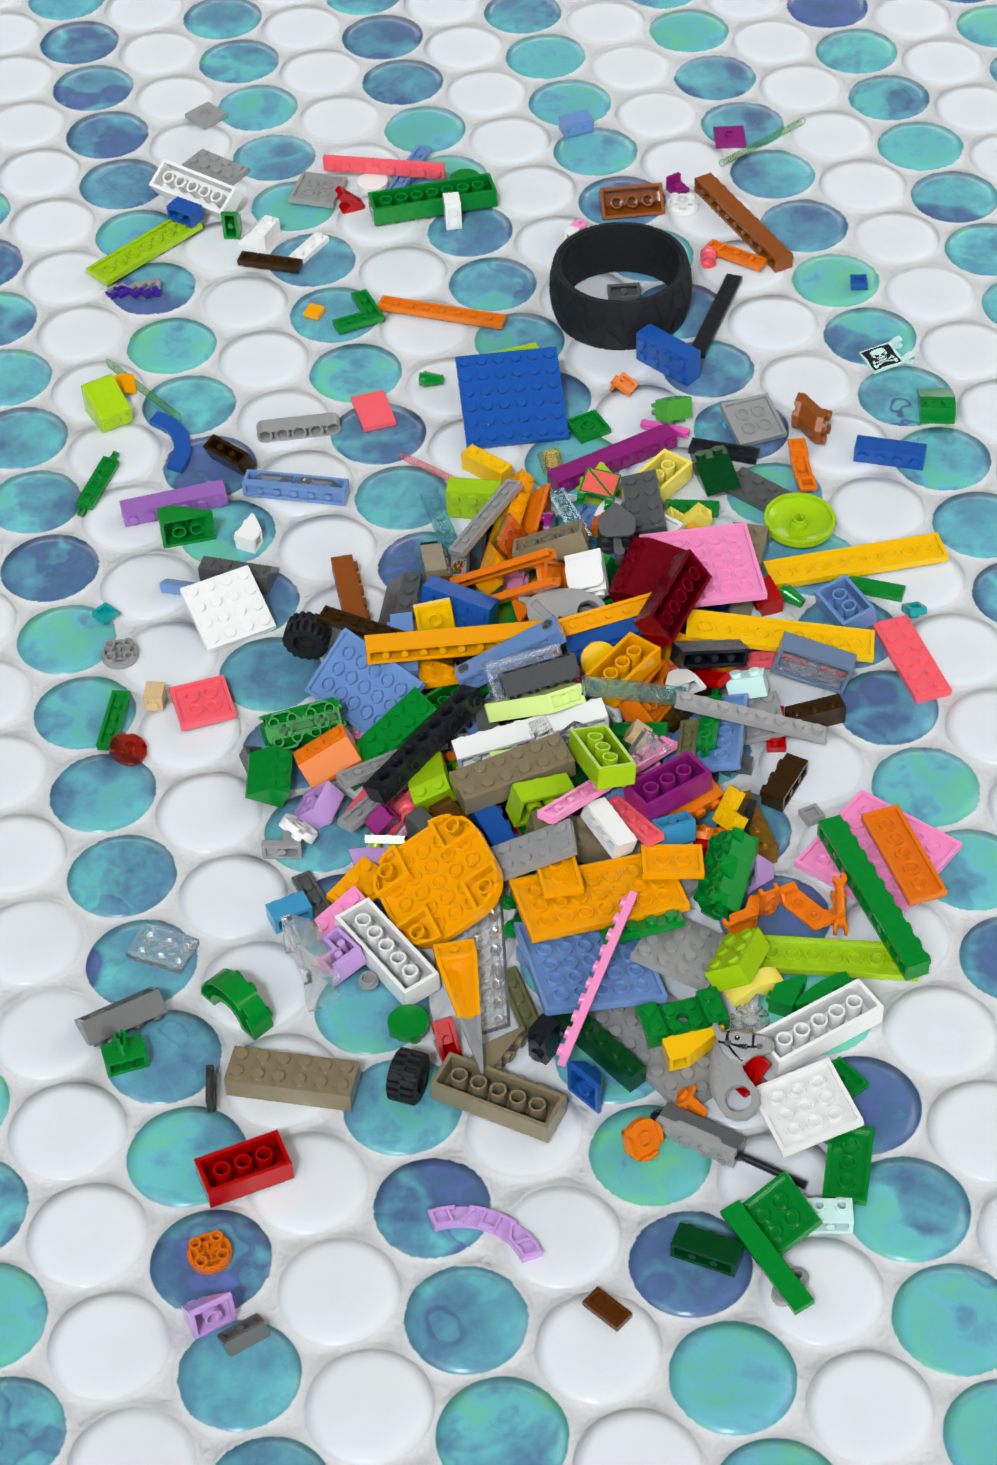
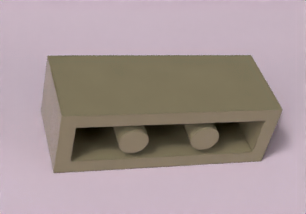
M442 544L420 545L425 580L427 581L432 575L439 578L441 575L451 576L446 549L442 548Z

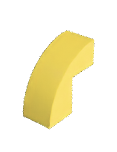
M699 502L685 514L673 507H669L665 511V514L682 522L684 529H687L691 523L701 527H707L713 523L712 510Z
M762 967L757 971L751 984L723 992L733 1007L745 1008L756 994L767 996L769 990L773 991L775 984L784 981V979L775 967Z

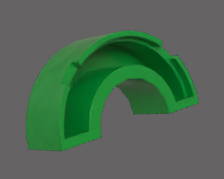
M224 968L201 985V995L214 1006L220 1001L226 1004L236 1016L241 1029L252 1039L256 1040L274 1026L271 1018L273 1013L258 995L256 986L252 982L248 983L238 970L233 971Z

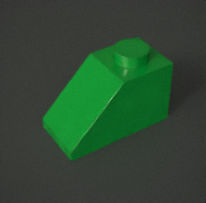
M221 211L224 239H240L242 232L241 215L238 212Z
M802 974L776 983L773 991L769 990L766 997L768 1012L783 1017L792 1014L795 1002L806 990L807 975Z

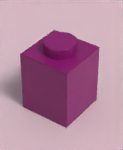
M380 804L365 822L369 825L368 829L374 835H386L401 818L388 804Z

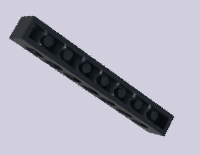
M462 684L365 782L363 788L371 801L386 805L485 703L478 688Z

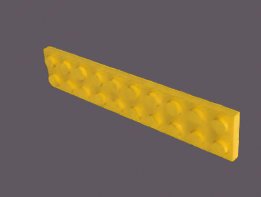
M938 532L766 560L763 561V568L766 575L770 574L779 590L784 584L797 587L831 581L844 574L847 576H863L947 562L949 555Z
M697 609L692 610L686 621L685 635L694 641L740 639L750 649L775 652L784 631L857 654L856 661L873 663L875 630Z

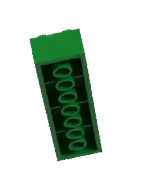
M490 173L368 192V203L374 225L382 226L408 220L413 221L415 219L443 216V193L459 192L461 212L497 206V190Z

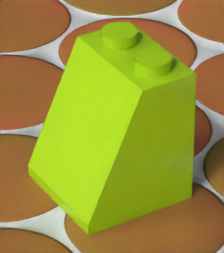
M112 374L81 385L85 411L102 433L133 422L131 407Z

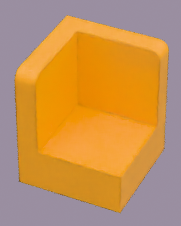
M120 373L113 376L123 394L137 393L134 374Z

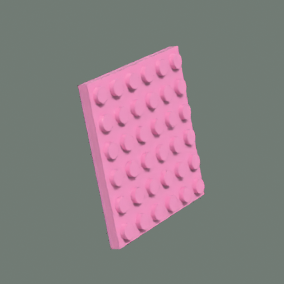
M746 522L639 534V537H650L685 550L691 549L711 574L712 578L694 608L767 599L768 593Z
M861 789L839 814L849 824L852 835L857 837L860 848L865 850L868 861L875 866L876 874L879 878L883 879L886 890L893 895L894 903L897 907L901 908L904 914L910 906H908L860 820L863 813L892 805ZM903 812L939 875L962 849L963 843ZM818 836L794 861V867L835 889L832 878L835 875L840 879L841 873ZM846 883L845 895L856 900L855 896L853 895L852 891Z

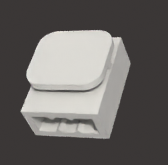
M600 548L564 556L565 573L569 588L584 590L601 599L609 595L605 559Z

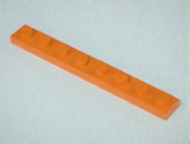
M382 295L377 305L381 311L501 330L507 321L506 314Z

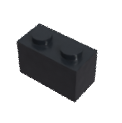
M542 1013L528 1029L529 1056L534 1061L547 1065L557 1053L561 1043L560 1022Z

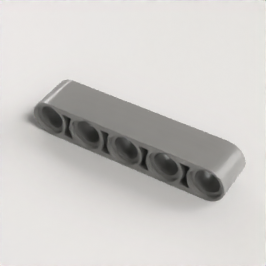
M336 413L261 420L256 425L257 438L263 443L331 436L341 431L339 415Z

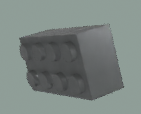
M656 469L621 477L626 510L635 517L636 529L634 537H639V534L668 531Z

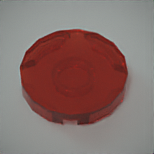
M126 732L116 734L111 739L108 748L111 757L119 764L125 766L141 764L147 754L146 743L141 737L133 733L126 734Z

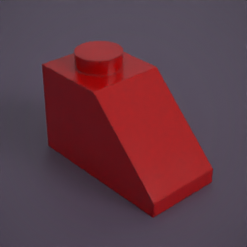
M770 574L766 575L764 583L768 593L767 599L754 601V607L756 610H759L762 617L783 612V597Z

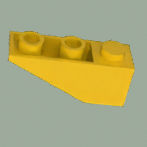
M719 1025L724 1031V1025ZM713 1026L676 1036L671 1035L662 1039V1054L669 1072L692 1066L713 1049L716 1040Z

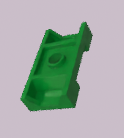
M716 986L696 991L695 997L657 1006L656 1001L635 1006V1018L640 1020L648 1049L662 1046L663 1038L706 1029L713 1026L715 1022L719 1025H724V1030L729 1029L730 1018ZM678 1018H686L687 1021L681 1023V1022L677 1021V1019H678Z

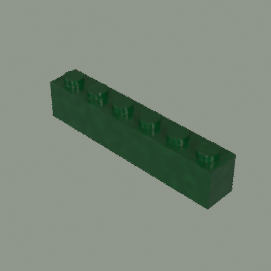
M573 1013L549 1016L560 1022V1031L565 1034L567 1026L572 1027L574 1023L570 1021ZM587 1014L575 1044L631 1093L646 1081V1065Z

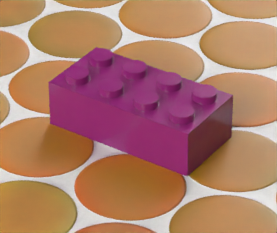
M687 750L635 778V784L623 787L624 800L649 821L660 818L712 790V771Z

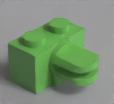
M690 396L665 397L656 399L655 403L651 404V407L655 408L651 410V414H655L656 420L663 421V424H672L674 420L676 422H683L685 418L692 417V397Z

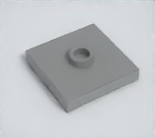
M206 102L185 113V118L205 130L226 119L227 113L210 102Z

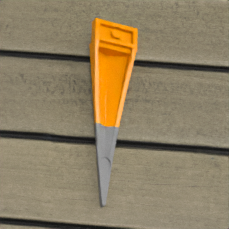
M474 939L432 944L436 968L479 1071L483 1075L478 961Z

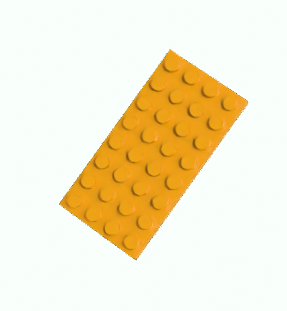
M641 853L579 865L578 868L584 885V894L544 899L537 874L508 880V886L531 944L605 929L607 926L615 925L612 924L616 912H621L622 909L619 908L623 896H628L630 890L638 894L627 921L643 920L649 915L657 916L665 914L669 910H679L680 913L690 911V903L679 879H643Z

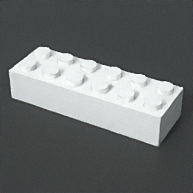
M163 159L149 184L157 194L172 200L178 196L203 206L204 213L221 219V211L235 212L243 198V194L236 187L166 159Z
M369 897L335 916L336 927L339 926L360 946L366 958L368 968L378 976L379 980L402 1005H414L440 989V978L436 969Z
M858 978L759 1030L756 1034L768 1035L773 1040L774 1047L772 1053L764 1057L772 1064L770 1069L773 1073L780 1077L880 1024L883 1021L884 1006Z

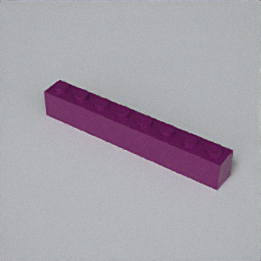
M664 423L548 470L547 483H551L552 490L559 496L574 490L580 485V477H584L587 467L596 468L600 462H603L612 473H615L656 456L664 448L667 450L676 448L677 433L667 423Z

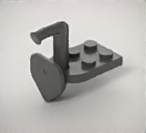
M613 503L598 519L599 528L597 530L596 549L600 548L605 554L614 553L615 565L620 567L623 555L626 554L634 537L636 525L635 517L618 503Z

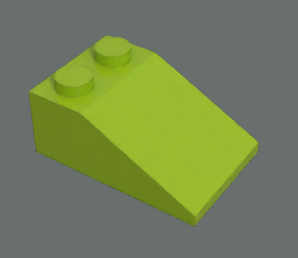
M441 751L437 752L408 781L409 791L415 807L422 806L428 813L457 800L450 786L449 773Z

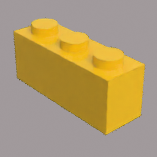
M473 444L461 452L462 469L481 479L499 480L503 484L507 478L513 477L512 464Z

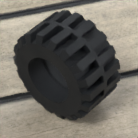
M301 611L300 614L294 613L293 616L289 617L282 641L284 642V647L293 656H298L300 659L311 660L313 658L316 660L318 657H323L326 654L332 636V627L317 622L319 614Z
M405 1047L399 1048L391 1061L387 1075L386 1093L389 1100L415 1106L420 1101L429 1077L430 1059L428 1053Z

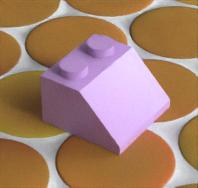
M327 780L304 793L293 815L298 817V821L303 822L304 820L317 829L326 825L329 826L335 820L334 815L342 806L341 801L345 794Z

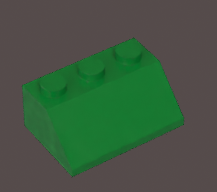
M274 745L250 752L248 756L245 798L282 808L290 794L293 751Z

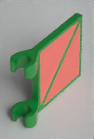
M587 467L577 493L576 503L583 505L585 495L605 499L603 510L606 511L613 504L622 475Z

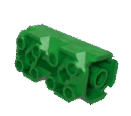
M330 697L259 716V720H263V723L260 724V730L265 746L269 745L271 747L275 745L291 749L308 744L340 723L347 728L345 719H341L340 711H342L340 700Z
M734 827L732 830L721 831L717 835L710 837L708 849L703 859L704 864L708 866L709 870L705 872L704 879H698V887L693 897L694 901L698 902L702 914L714 920H720V917H723L730 922V914L744 909L759 850L760 840L758 837L750 836L738 827Z

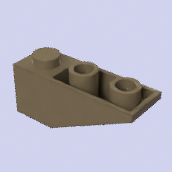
M521 1026L482 1044L483 1064L503 1071L505 1065L513 1060L517 1050L525 1045L527 1041L525 1027ZM472 1055L470 1059L475 1061L474 1056Z

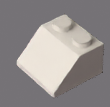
M264 215L249 228L238 241V245L267 251L281 234L279 218Z

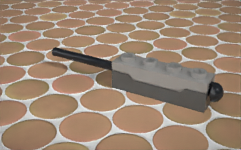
M667 1102L662 1110H654L650 1115L652 1120L660 1124L664 1139L678 1143L683 1148H689L703 1157H709L721 1165L734 1168L738 1161H743L776 1177L784 1171L745 1153L746 1136ZM787 1172L798 1187L804 1190L807 1188L808 1181Z

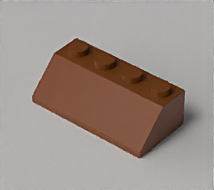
M662 182L600 188L598 191L602 220L665 214Z

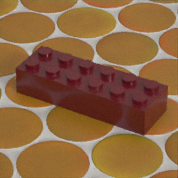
M691 549L672 558L633 622L649 642L661 648L673 644L712 578L711 574Z

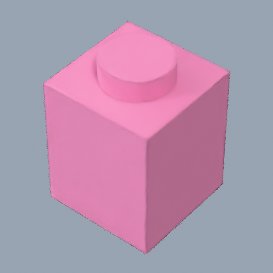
M519 571L506 574L502 584L503 589H513L529 584L531 575L525 572L519 573Z

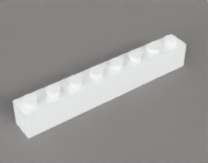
M601 697L590 699L587 702L551 714L532 716L528 719L516 720L504 726H496L490 730L478 731L469 736H461L451 742L458 767L461 768L489 758L491 751L514 749L533 742V740L536 741L558 732L563 740L568 739L569 729L607 724L609 726V717Z

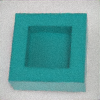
M916 601L902 604L901 611L911 618H917L919 615L927 614V607Z
M105 602L93 610L92 615L105 625L118 616V611Z

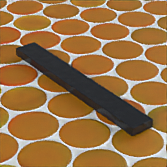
M728 273L725 276L692 344L693 347L701 350L702 359H705L742 283L743 276Z

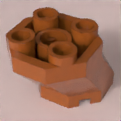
M798 392L794 402L795 411H792L791 426L799 428L814 443L825 445L826 434H830L831 431L829 421L832 417V411L821 408L808 395Z

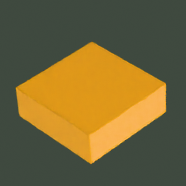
M310 303L303 312L304 317L319 320L326 311L325 306Z

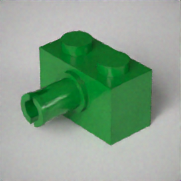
M117 1030L113 1034L115 1042H109L100 1046L108 1078L150 1066L141 1034L127 1038L126 1031L120 1030L121 1036H119Z

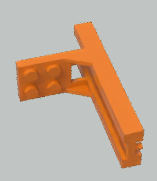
M544 548L450 578V582L468 587L525 568L536 569L537 581L490 595L499 599V604L516 600L518 597H532L535 594L551 589L569 588L565 573V563L551 561L557 559L556 550Z

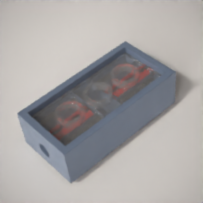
M784 631L774 653L770 672L842 695L854 671L857 654Z

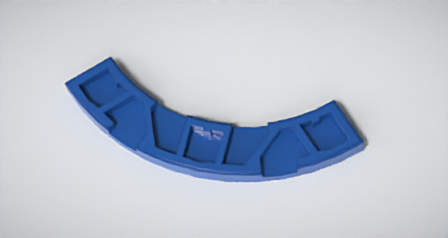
M157 411L149 420V423L166 434L168 433L174 445V451L170 461L167 463V469L182 474L190 462L192 452L189 434L178 420L166 413Z

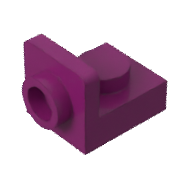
M679 172L666 177V190L669 193L686 194L690 192V188L681 181V174Z

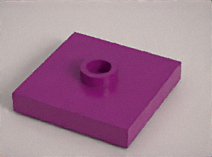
M743 125L713 127L716 149L746 147Z

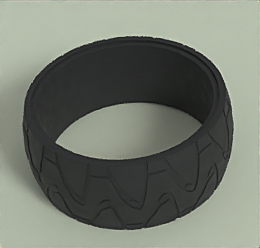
M635 222L602 223L574 233L564 240L556 250L549 279L551 306L561 329L570 337L585 345L617 351L636 349V333L649 323L673 335L685 321L691 303L693 287L691 266L682 244L671 234L659 228ZM615 271L646 274L668 285L655 294L633 300L596 298L574 287L582 280L591 276Z

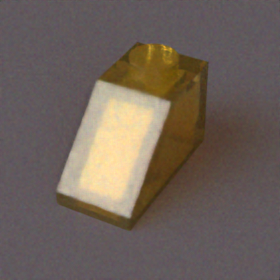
M559 448L542 450L537 453L543 473L562 465Z

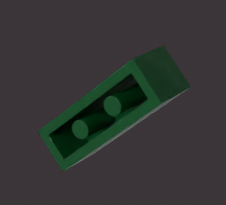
M680 1222L670 1243V1256L735 1278L744 1256V1243L735 1238H727L718 1235L716 1232L706 1231L692 1224Z

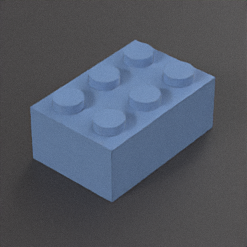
M846 574L814 591L817 606L835 626L865 629L877 622L875 607Z

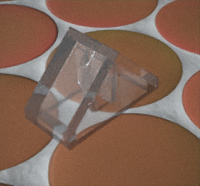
M644 728L628 750V753L642 762L670 751L671 747L656 734Z

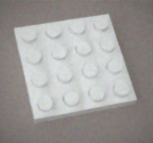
M248 565L180 588L182 598L207 653L276 629V624Z
M829 1057L755 1086L760 1092L761 1105L758 1110L783 1158L864 1125L861 1114Z

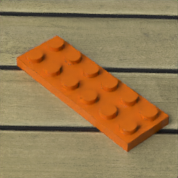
M898 804L861 814L860 820L908 906L947 896L945 885Z

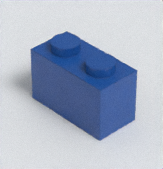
M177 196L166 206L168 219L194 228L204 219L203 206Z

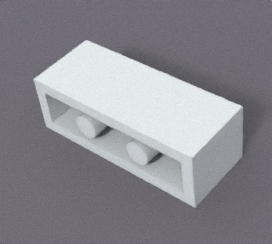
M605 797L593 800L583 807L580 817L612 859L633 852L638 839Z

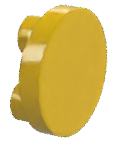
M604 641L589 643L583 649L580 656V666L583 671L587 673L613 646Z

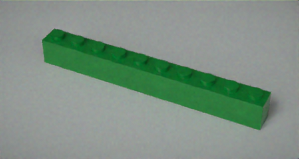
M840 814L818 821L817 835L839 872L846 874L847 885L905 981L929 974L930 955L923 950L920 939L915 937L911 924L906 922L901 908L897 907L894 903L893 895L890 892L888 893L883 879L879 878L876 874L875 866L868 861L865 850L860 848L858 839L855 835H852L847 821H844Z

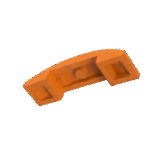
M805 438L788 439L792 472L799 492L817 491L818 487L810 467Z

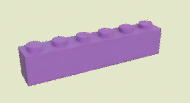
M222 479L119 501L125 527L158 521L156 508L176 505L210 510L229 506L227 492Z

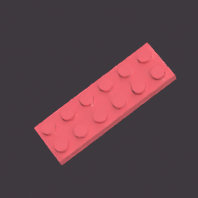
M907 615L879 621L872 625V630H875L876 637L916 704L951 695V687Z

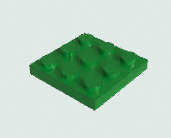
M785 1170L742 1203L781 1256L823 1224L820 1217Z

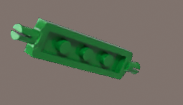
M113 451L110 457H102L76 501V505L79 507L76 512L78 516L82 517L86 510H93L119 467L120 461L116 460L119 457L118 452Z
M716 688L715 691L714 689L711 690L710 696H706L724 701L723 695H719V690ZM700 715L696 747L697 750H701V757L705 758V755L707 758L709 750L717 746L721 719Z

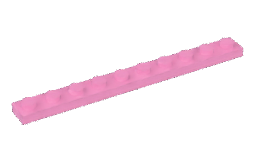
M662 735L632 753L630 756L636 762V774L678 749V742ZM589 779L537 811V818L554 825L613 788L597 790Z
M630 890L628 896H623L619 908L622 910L620 913L616 912L612 924H615V927L608 930L605 938L608 940L607 945L602 944L599 952L601 959L600 961H595L591 971L595 974L593 977H588L584 987L588 990L586 994L582 992L578 1001L580 1009L574 1010L570 1020L574 1023L572 1027L567 1026L563 1036L566 1042L565 1044L560 1043L556 1053L559 1056L557 1065L565 1067L631 913L638 894L637 892Z

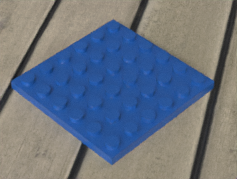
M556 346L455 357L467 448L471 444L485 449L569 440Z

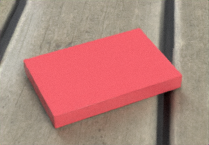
M384 390L351 397L352 405L363 432L397 425Z

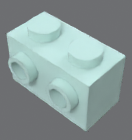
M752 667L748 670H733L729 672L731 679L726 683L728 695L748 693L749 699L768 696L769 686L764 667Z
M807 1198V1201L823 1222L821 1226L810 1234H853L854 1214L852 1198Z

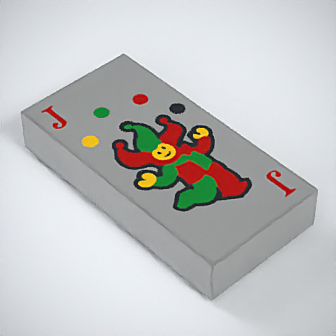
M469 553L465 558L454 555L451 557V576L455 577L469 572Z

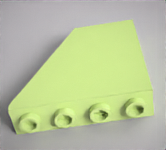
M559 682L557 687L547 689L545 686L539 688L540 691L537 693H522L521 697L510 700L509 697H503L485 703L484 707L488 721L491 723L551 714L586 702L581 683Z

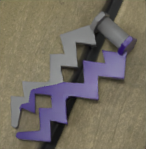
M154 277L153 281L143 279L140 283L135 281L129 286L123 282L119 285L115 283L105 291V295L111 300L117 296L121 299L126 294H130L133 298L140 294L145 298L151 295L160 297L162 281L159 277ZM145 285H147L149 288H148L147 290H145V289L142 288V287H144ZM114 289L116 290L113 294L109 293Z

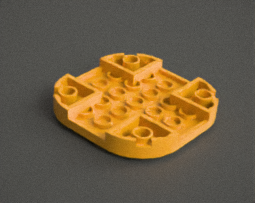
M443 814L431 818L427 821L429 826L398 847L395 844L390 846L378 861L379 868L377 874L373 876L374 892L381 900L391 922L416 948L431 949L433 948L432 944L449 942L487 916L500 899L503 889L502 869L482 832L469 819L461 815Z

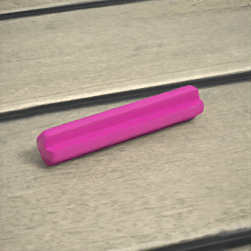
M642 419L640 428L649 430L663 423ZM668 424L677 433L678 437H689V428Z

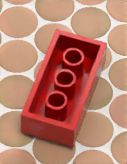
M278 1130L194 1159L197 1176L210 1208L294 1178L292 1162Z

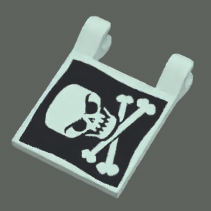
M900 336L894 337L890 342L859 352V355L873 374L902 364H913L915 362L912 358L914 357L913 352H907L901 357L896 349H900L903 346L901 343L903 340Z

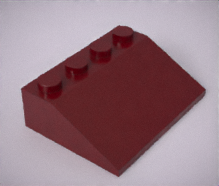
M633 537L608 591L613 603L652 592L672 558L686 550L650 537Z

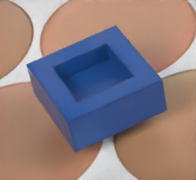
M850 274L851 290L867 289V274Z

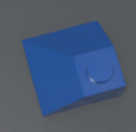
M568 1062V1090L599 1114L601 1112L600 1071L587 1062Z

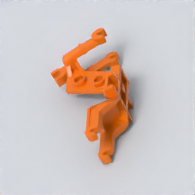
M843 872L840 874V879L835 875L833 876L832 883L835 886V892L830 891V899L833 901V908L830 910L823 909L801 892L795 881L782 886H778L776 882L771 890L764 892L760 888L757 895H750L746 908L730 914V922L723 918L722 926L728 929L727 934H735L746 928H756L758 917L773 914L777 910L778 905L783 904L788 911L812 930L817 931L833 925L834 936H837L838 928H842L844 936H847L849 930L846 923L847 895H845L847 876Z

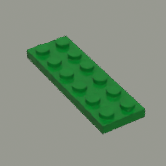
M416 687L408 692L356 741L363 762L400 748L437 710ZM363 783L355 785L351 788L354 791H356Z

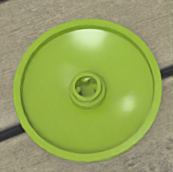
M793 492L774 498L765 508L763 522L764 526H769V535L777 542L790 547L808 548L822 544L831 537L835 529L836 516L832 507L820 497L808 493Z

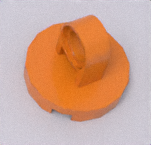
M639 1117L621 1131L624 1150L632 1159L646 1162L658 1155L659 1150L657 1149L660 1146V1142L663 1143L664 1140L663 1130L658 1122L651 1118Z

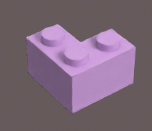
M339 926L322 937L328 952L316 960L323 976L334 987L367 963L360 946Z

